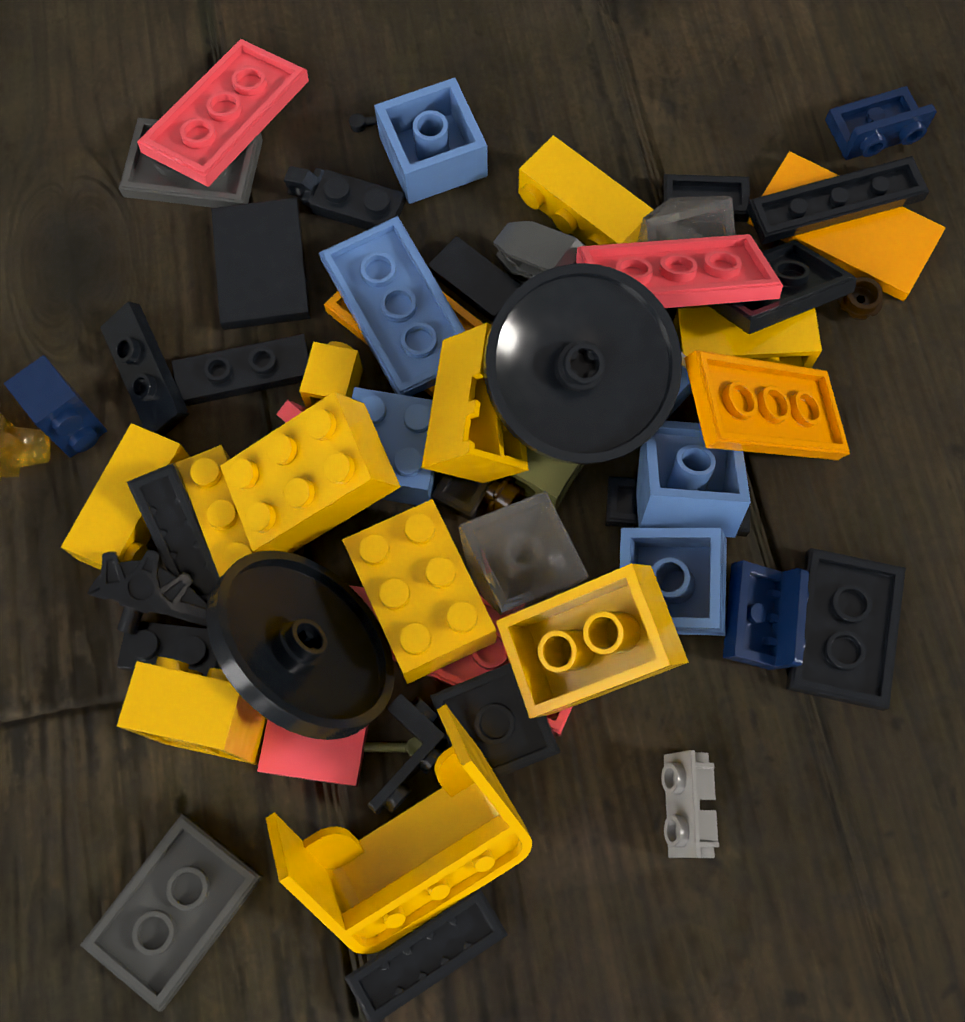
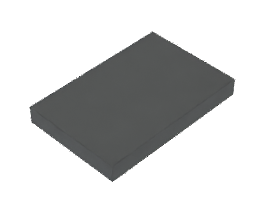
M138 117L119 185V190L123 197L212 208L248 204L263 142L261 133L207 187L140 152L137 141L158 120Z
M181 814L80 946L158 1012L163 1011L264 876L188 815Z

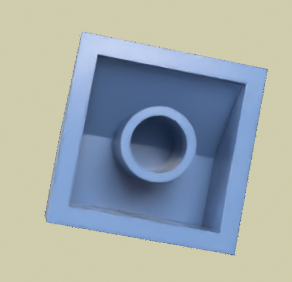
M665 420L659 430L640 446L636 487L638 528H722L725 537L735 538L751 503L743 451L706 448L700 423Z

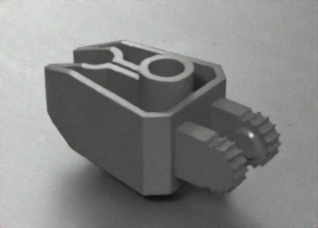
M533 221L510 222L493 241L494 246L499 250L496 254L497 259L510 277L521 285L548 269L562 265L577 264V247L584 246L573 236Z

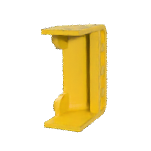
M446 704L437 709V712L452 746L438 757L434 767L436 777L442 788L362 839L358 840L345 828L327 827L302 840L275 812L266 817L279 882L353 952L372 954L385 949L522 862L531 851L532 839L524 822L482 751Z

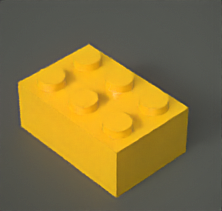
M332 392L220 465L253 552L274 550L293 553L401 487L365 404L337 392Z
M433 499L342 539L407 684L496 643V628Z
M631 563L496 621L530 719L555 714L689 663L656 576L650 565Z
M157 657L155 665L136 662L117 727L165 745L258 765L267 718L243 699L221 669L209 668L207 676H202L203 673L189 669V664L171 658Z

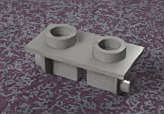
M688 750L664 755L661 780L666 794L667 819L664 824V836L668 844L669 858H715L714 848L719 847L716 810H700V800H716L714 763L709 762V753H695V750Z

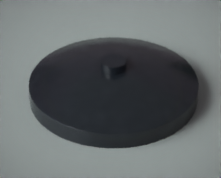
M587 263L557 266L535 275L517 288L505 301L495 316L486 339L483 359L484 380L490 402L497 416L507 430L523 445L555 461L569 464H594L609 461L634 451L647 442L663 425L675 404L682 377L681 348L675 326L669 314L656 296L633 277L610 267Z
M273 550L254 552L242 557L214 585L206 610L207 632L213 653L223 673L235 690L265 718L301 736L333 740L358 733L383 712L391 698L394 687L395 675L391 649L384 631L373 612L363 599L340 577L308 558L293 553Z

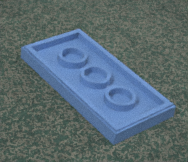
M396 216L319 252L324 267L395 394L414 396L434 386L442 341L464 332L465 329L399 217Z

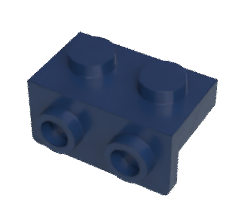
M904 86L829 109L825 121L844 159L849 160L862 155L864 157H871L885 148L901 143L909 145L918 141L926 134L927 128L937 111L933 104L919 108L908 87Z
M744 560L731 563L723 658L768 670L802 665L806 643V609L809 599L808 570L796 568L781 572Z

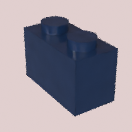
M45 355L4 382V385L32 421L70 458L77 453L92 448L97 443L99 437L108 431Z

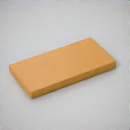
M789 151L762 196L839 175ZM902 206L781 240L786 243L792 240L800 242L856 278L869 277L879 283L883 292L904 302L946 227ZM749 217L747 223L754 226L751 221V218Z
M695 350L684 357L706 448L839 460L850 454L827 371Z

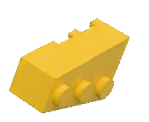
M489 323L482 324L442 341L421 467L480 483L529 471L527 447L518 441L503 425L490 402L486 390L483 359L485 343L491 327Z

